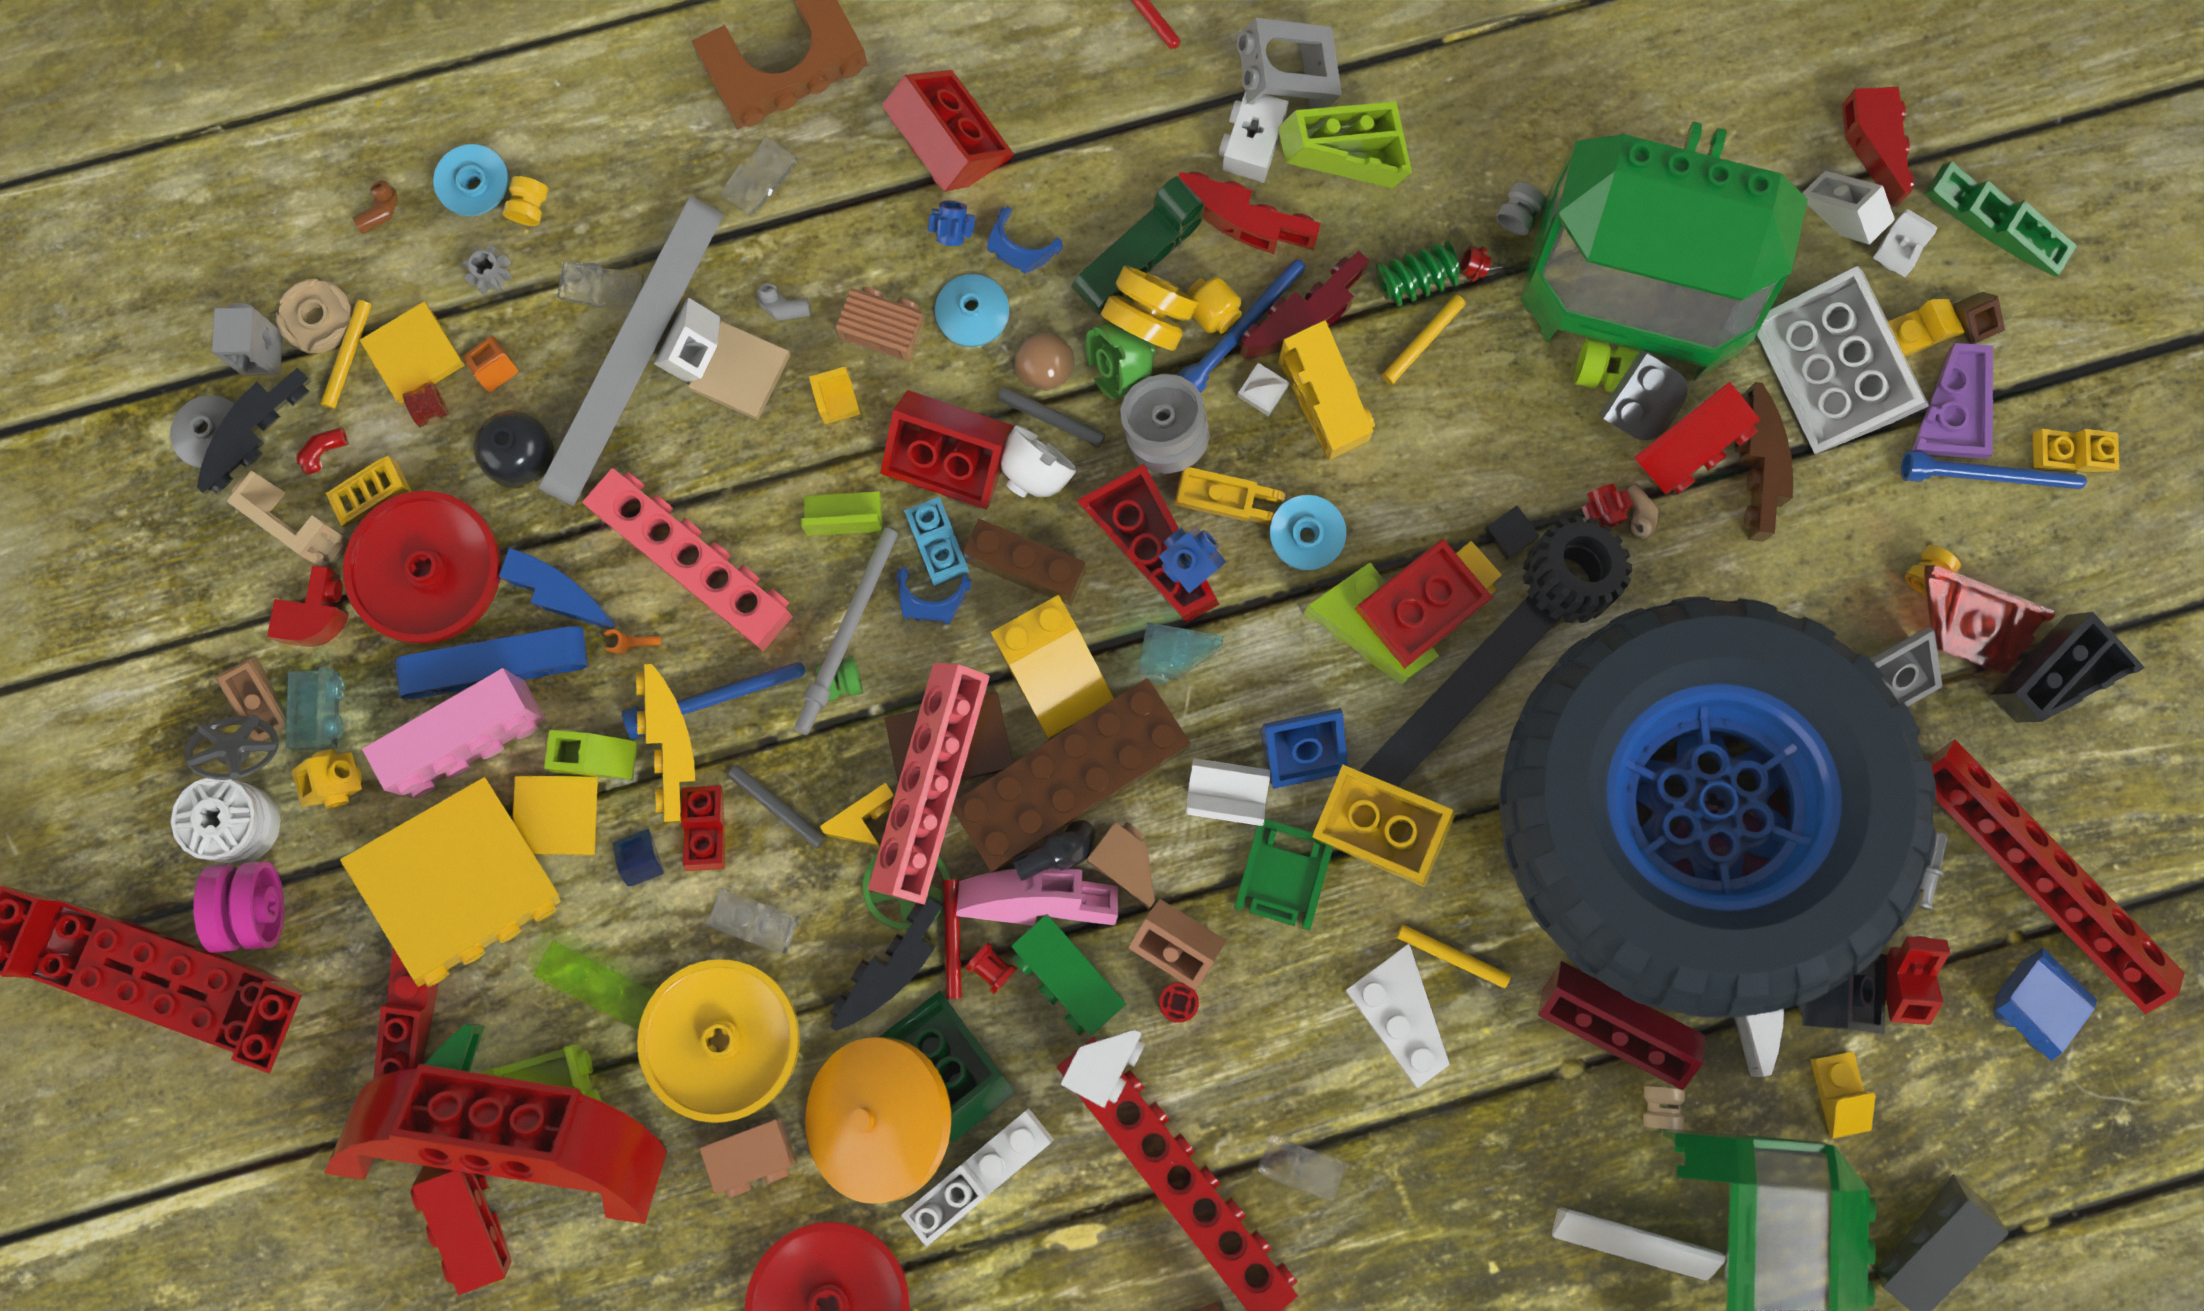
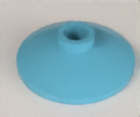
M477 144L462 145L449 151L439 161L433 176L434 190L440 202L448 210L463 216H477L495 208L505 196L509 183L508 170L501 157L492 149ZM474 181L481 182L477 188L470 190L471 183Z
M967 274L951 280L942 288L935 303V317L941 332L949 340L962 346L977 347L990 343L1003 332L1009 319V303L1005 292L995 281L983 275ZM968 301L978 303V307L973 311H968L964 308Z
M1301 495L1289 499L1278 508L1271 521L1270 540L1275 553L1289 566L1299 570H1318L1331 564L1340 555L1346 541V525L1340 511L1331 502L1314 495ZM1309 530L1313 534V540L1310 542L1303 541L1300 538V532Z

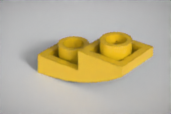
M2040 429L2032 432L2033 469L2065 472H2112L2120 470L2118 433L2084 429L2076 433Z

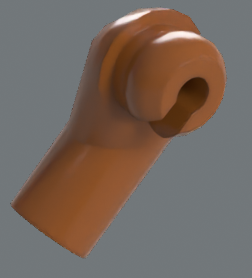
M377 181L372 185L371 192L374 197L372 208L352 217L362 234L389 221L393 216L398 197L396 190L387 181Z

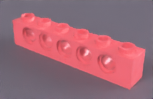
M612 468L582 503L764 652L793 618L786 609L789 602L774 589L766 593L756 584L760 581V578L744 565L736 569L727 561L731 555L713 541L710 546L698 538L702 531L688 519L684 518L679 522L672 517L670 513L673 508L657 494L652 499L641 491L645 485L634 475L627 471L622 476ZM641 503L640 512L636 516L631 518L625 517V510L630 504ZM659 527H670V533L666 539L654 541V533ZM691 549L699 550V557L696 562L691 565L682 564L683 555ZM727 573L728 581L725 586L719 589L711 588V580L716 574ZM749 596L757 597V606L753 611L748 613L740 612V603L744 598Z
M933 663L868 890L925 905L990 678L989 675L960 664Z

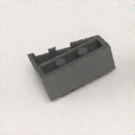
M1953 1174L1895 1250L1889 1252L1882 1259L1877 1275L1882 1287L1910 1311H1932L2009 1233L1993 1207Z

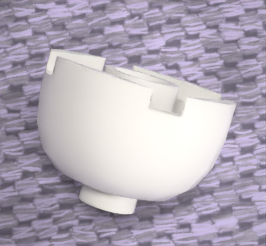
M1016 425L1007 437L1000 459L1001 470L1009 478L1006 485L1023 498L1028 493L1036 497H1050L1059 492L1069 482L1076 472V469H1074L1075 465L1050 443L1045 445L1037 440V434Z

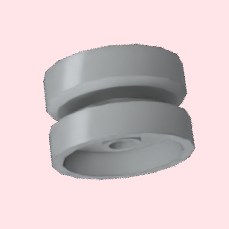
M1160 374L1143 379L1135 384L1125 395L1120 410L1122 426L1129 451L1138 464H1145L1146 468L1150 471L1168 474L1183 471L1195 464L1204 454L1210 434L1202 395L1193 383L1181 376Z

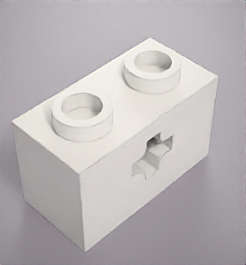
M1246 92L1242 102L1235 100L1229 122L1234 123L1231 135L1224 134L1218 153L1219 156L1224 157L1223 171L1262 183L1265 182L1280 136L1278 127L1285 121L1289 101L1264 94L1251 105L1247 104ZM1250 132L1256 133L1254 138L1248 137Z

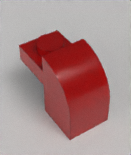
M312 566L305 603L274 599L267 637L281 644L303 647L320 646L334 639L344 628L349 616L346 612L335 607L336 602L340 601L343 593V583L340 580L341 575L328 567Z
M1907 936L1901 947L1890 948L1887 956L1886 1004L1890 1022L1931 1025L1943 1004L1937 975L1950 954L1947 939Z

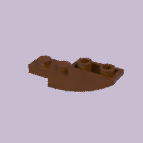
M1755 382L1741 396L1760 418V422L1754 425L1759 432L1741 446L1735 441L1734 450L1736 453H1739L1738 465L1753 467L1750 469L1747 477V490L1752 491L1751 505L1747 506L1744 515V526L1749 528L1748 540L1764 542L1775 534L1777 507H1782L1793 498V467L1788 437L1777 407L1764 384Z

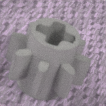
M490 245L488 250L473 248L474 253L469 260H463V264L470 270V273L465 275V280L470 286L477 284V289L483 295L487 293L488 289H496L498 292H502V286L506 280H512L513 278L505 270L511 264L510 260L506 255L499 256L498 251L492 245Z

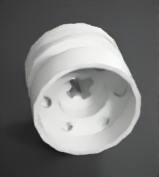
M205 778L195 781L182 791L173 806L171 816L174 838L185 852L199 859L238 865L256 861L267 853L278 837L281 822L278 806L269 793L255 785L232 779L214 780Z

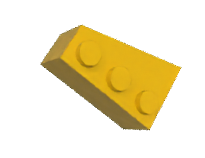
M1326 320L1284 339L1278 364L1287 381L1290 382L1289 385L1328 460L1369 442L1374 432L1373 427H1375L1373 417L1366 406L1363 407L1356 385L1347 371Z

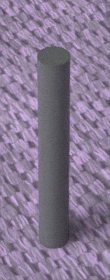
M1003 387L999 393L998 401L1097 447L1101 446L1105 438V433L1006 387Z
M735 765L727 774L729 779L813 847L818 849L826 839L824 834L740 766Z

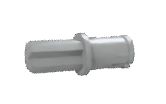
M1936 831L1935 851L1932 862L1927 867L1919 888V896L1923 892L1920 906L1921 909L1932 910L1938 877H1943L1944 872L1940 871L1948 838L1947 835Z

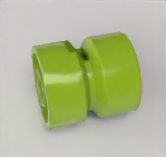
M1586 337L1578 356L1574 373V384L1594 389L1601 384L1606 392L1613 393L1640 350L1620 345L1611 348L1608 342ZM1609 362L1614 363L1611 373L1606 372Z

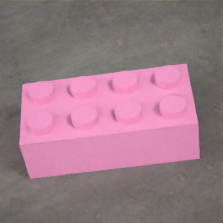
M502 668L362 748V751L384 790L408 798L418 799L435 790L434 784L446 777L453 779L467 772L470 769L468 764L480 757L488 759L497 755L504 749L503 744L513 738L523 739L538 730L537 725L546 720L526 682Z

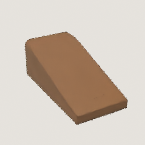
M257 657L250 658L215 677L238 717H251L255 714L261 720L269 723L277 733L291 726ZM255 727L250 733V737L255 741H263L270 737L264 730Z

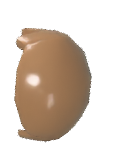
M1040 333L1031 336L1022 343L1015 355L1014 371L1026 387L1032 386L1044 391L1054 389L1064 384L1074 370V353L1071 346L1064 339L1050 333Z

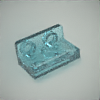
M319 667L318 671L288 672L285 749H338V739L343 735V721L341 716H339V700L343 699L345 692L344 681L340 677V672L328 667Z

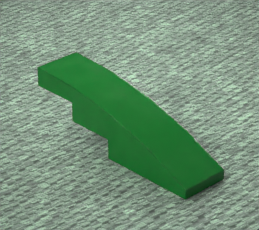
M1953 161L1942 164L1924 193L1949 214L1988 241L2054 277L2060 275L2077 247L2074 242L2025 200L2014 203L1991 182L1985 181L1978 184Z

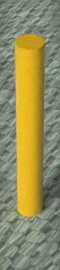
M1455 294L1381 375L1388 384L1393 385L1466 305L1465 300Z
M357 300L320 402V405L335 409L372 307V304L366 301Z
M1404 924L1401 925L1398 931L1397 939L1504 989L1511 979V974Z

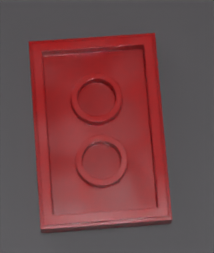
M1442 538L1359 603L1354 609L1402 667L1406 669L1487 604L1493 597Z

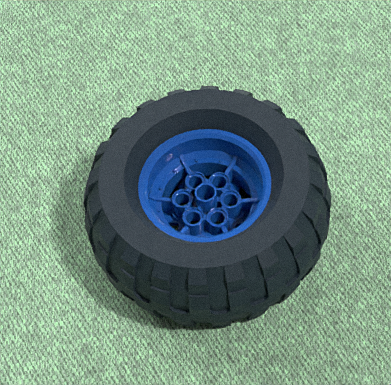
M1706 596L1673 599L1665 605L1654 606L1648 609L1638 608L1612 619L1609 624L1593 632L1587 638L1579 640L1558 659L1557 663L1546 673L1528 697L1510 738L1500 783L1499 810L1501 813L1505 855L1511 873L1514 875L1526 901V906L1535 921L1566 953L1567 957L1591 977L1597 978L1607 986L1638 1003L1703 1018L1744 1017L1776 1012L1814 1000L1839 986L1851 976L1858 974L1881 954L1882 948L1890 941L1899 927L1905 924L1913 912L1919 899V888L1922 884L1924 873L1927 867L1931 865L1935 851L1936 829L1933 828L1932 807L1933 801L1937 798L1932 767L1929 760H1924L1923 752L1918 742V736L1921 733L1912 713L1904 702L1899 704L1893 692L1884 683L1883 678L1885 675L1862 652L1858 655L1848 646L1835 639L1836 633L1821 623L1805 616L1802 619L1795 618L1777 611L1778 608L1772 604L1751 599L1738 598L1737 601L1710 600ZM1722 735L1739 740L1754 750L1733 758L1728 753ZM1676 740L1675 763L1650 759L1660 748ZM1699 756L1712 757L1716 761L1717 772L1712 775L1703 773L1697 764ZM1746 772L1754 777L1756 781L1754 791L1747 792L1738 786L1736 780L1738 773ZM1671 778L1680 781L1684 787L1683 797L1673 798L1667 795L1664 790V781ZM1781 785L1783 786L1787 801V818L1771 808L1767 803L1768 798ZM1707 799L1710 800L1711 805H1718L1719 810L1714 814L1709 812L1704 805ZM1636 802L1652 813V817L1642 827H1640ZM1751 812L1760 818L1762 826L1759 832H1750L1744 827L1742 823L1744 813ZM1670 820H1684L1689 826L1690 833L1688 838L1679 839L1674 837L1669 830ZM1711 836H1720L1725 839L1728 844L1726 856H1717L1710 851L1708 841ZM1745 853L1768 859L1756 872L1742 877L1743 856ZM1681 859H1687L1693 876L1673 868L1671 864Z

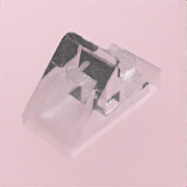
M1270 1134L1257 1173L1297 1190L1301 1189L1334 1201L1347 1162Z

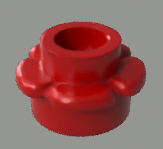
M1469 246L1464 252L1459 266V273L1467 276L1469 281L1474 282L1479 277L1484 278L1488 273L1491 257L1486 255L1487 248L1481 246L1479 249Z

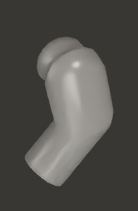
M764 283L758 288L757 301L759 306L774 319L783 321L811 316L808 298L788 301L777 292V287L771 283Z

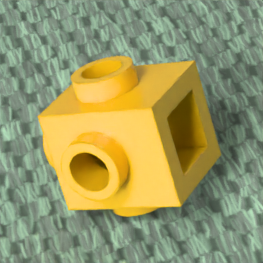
M334 749L320 751L291 770L301 807L324 804L325 809L341 807L349 803V797L362 789L361 770L355 764L352 752L336 754Z

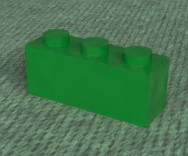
M1047 914L1012 945V948L1017 952L1012 957L1013 961L1026 975L1033 971L1043 982L1038 987L1040 992L1053 1006L1060 1001L1069 1011V1014L1064 1019L1079 1036L1086 1031L1091 1037L1126 1005Z

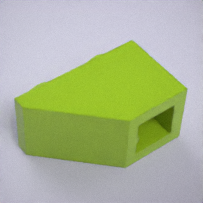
M549 730L544 769L561 775L633 780L638 742L592 733Z

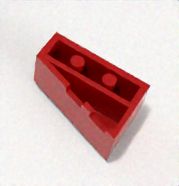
M423 1165L412 1185L411 1199L415 1209L422 1211L427 1221V1237L433 1248L438 1247L443 1259L441 1263L442 1272L447 1283H453L459 1296L504 1279L512 1260L497 1212L491 1214L482 1190L489 1188L486 1176L478 1178L475 1173Z

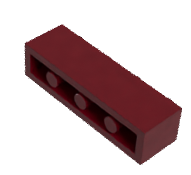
M1563 961L1559 963L1542 989L1538 1016L1682 1091L1704 1063V1034L1648 1005L1638 1003L1622 995V993L1607 986L1600 980Z

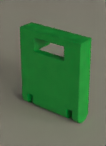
M1264 819V824L1262 826L1257 825L1234 909L1242 911L1245 898L1250 897L1252 898L1249 909L1250 914L1295 926L1298 913L1301 912L1305 914L1302 920V929L1310 931L1333 847L1313 838L1312 832ZM1276 833L1311 842L1312 847L1309 857L1272 847Z

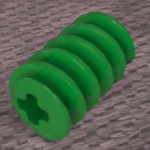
M1448 239L1445 240L1444 247L1439 243L1431 245L1430 252L1425 248H1420L1416 252V257L1411 253L1404 254L1402 263L1399 259L1392 258L1388 262V268L1383 263L1376 264V277L1386 300L1392 298L1398 307L1402 306V294L1404 293L1413 302L1417 300L1416 289L1418 288L1427 297L1431 295L1430 284L1432 283L1435 284L1440 292L1445 290L1444 279L1446 278L1449 279L1454 287L1459 285V264L1455 250Z

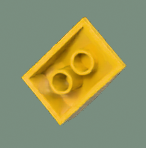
M1059 595L990 632L993 642L1048 739L1065 731L1114 699Z
M1342 765L1312 837L1388 873L1425 888L1455 815L1453 809Z

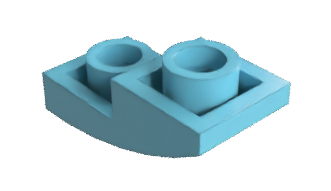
M940 497L904 510L934 586L970 573Z

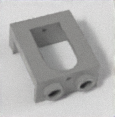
M1255 18L1237 35V50L1240 54L1243 72L1242 85L1245 88L1247 104L1252 105L1264 94L1308 98L1310 109L1329 107L1342 96L1331 26ZM1271 40L1300 43L1304 74L1282 72L1273 67L1266 55L1268 42Z

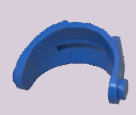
M1007 206L1000 209L997 215L998 220L991 231L987 250L991 253L994 251L998 260H1003L1007 265L1020 269L1022 273L1026 274L1043 266L1054 254L1058 255L1061 252L1063 244L1062 240L1058 237L1049 246L1041 249H1025L1013 243L1003 230V226L1012 213V208Z
M902 567L898 569L896 581H898L901 610L904 619L913 617L917 621H920V619L932 622L942 621L950 625L963 603L966 591L971 589L972 579H969L968 575H963L960 587L954 595L940 602H928L918 599L907 589L908 568Z

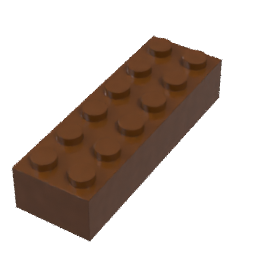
M1146 678L955 800L952 811L990 871H1000L1014 862L1012 857L1026 853L1044 842L1046 836L1059 833L1072 822L1081 819L1188 750L1191 742L1150 680Z

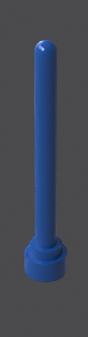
M1300 259L1292 261L1197 365L1192 364L1190 367L1185 366L1177 376H1181L1193 383L1198 391L1202 393L1207 387L1208 374L1239 342L1247 329L1256 323L1305 270L1304 262Z
M1906 451L1901 462V477L1904 481L1922 482L1931 476L2071 489H2082L2087 484V479L2082 474L1935 461L1932 456H1927L1926 452Z
M796 662L678 700L677 704L682 715L800 678L805 674L806 669L802 663ZM638 706L622 710L623 721L631 740L645 736V734H637V711H645V707L639 709Z

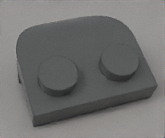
M1641 349L1598 415L1636 439L1645 441L1655 439L1664 433L1681 410L1688 392L1686 380L1679 372Z

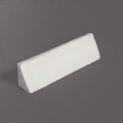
M1564 1207L1557 1209L1552 1230L1554 1238L1702 1280H1709L1724 1264L1726 1257L1723 1256V1253L1713 1249Z

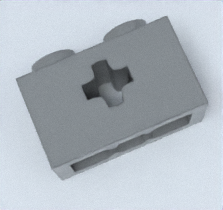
M232 303L229 308H214L212 353L243 376L280 375L282 335L279 329L249 304Z

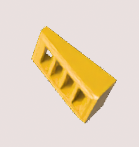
M387 455L331 489L326 495L340 525L344 528L364 518L371 510L384 501L412 491L398 462L390 455ZM384 476H387L391 484L386 489L381 480ZM372 482L378 491V494L374 496L368 487V484ZM357 489L361 490L366 500L362 504H360L354 492ZM345 495L348 496L353 507L348 513L341 501V497Z

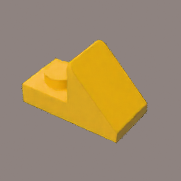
M1931 299L1918 310L1888 321L1905 357L1965 333L1949 299Z
M884 783L819 827L829 837L880 847V842L866 821L872 817L875 822L889 814L895 794Z
M1854 1051L1811 1058L1830 1138L1872 1131L1875 1093L1864 1091Z

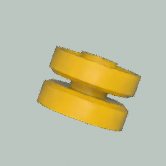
M1124 265L1116 285L1119 290L1134 300L1132 301L1118 295L1110 296L1101 315L1111 323L1141 339L1175 351L1184 332L1179 325L1166 318V315L1181 321L1190 320L1199 301L1179 290L1174 284L1154 274L1145 273Z

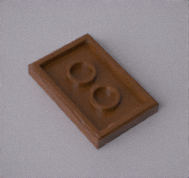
M998 692L984 695L960 781L1001 772L1013 764ZM920 710L884 717L898 783Z

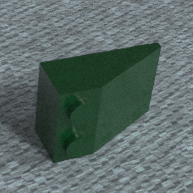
M938 991L879 1036L894 1038L911 1044L924 1053L936 1067L945 1084L950 1102L951 1131L949 1140L951 1143L1016 1094L941 991Z

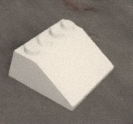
M1859 266L1771 309L1757 333L1814 454L1889 425L1929 406L1864 272Z

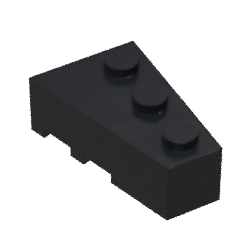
M2094 612L2069 614L2047 634L1990 696L2016 723L2043 722L2083 701V698L2090 694L2114 685V682L2129 674L2137 673L2145 669V667Z

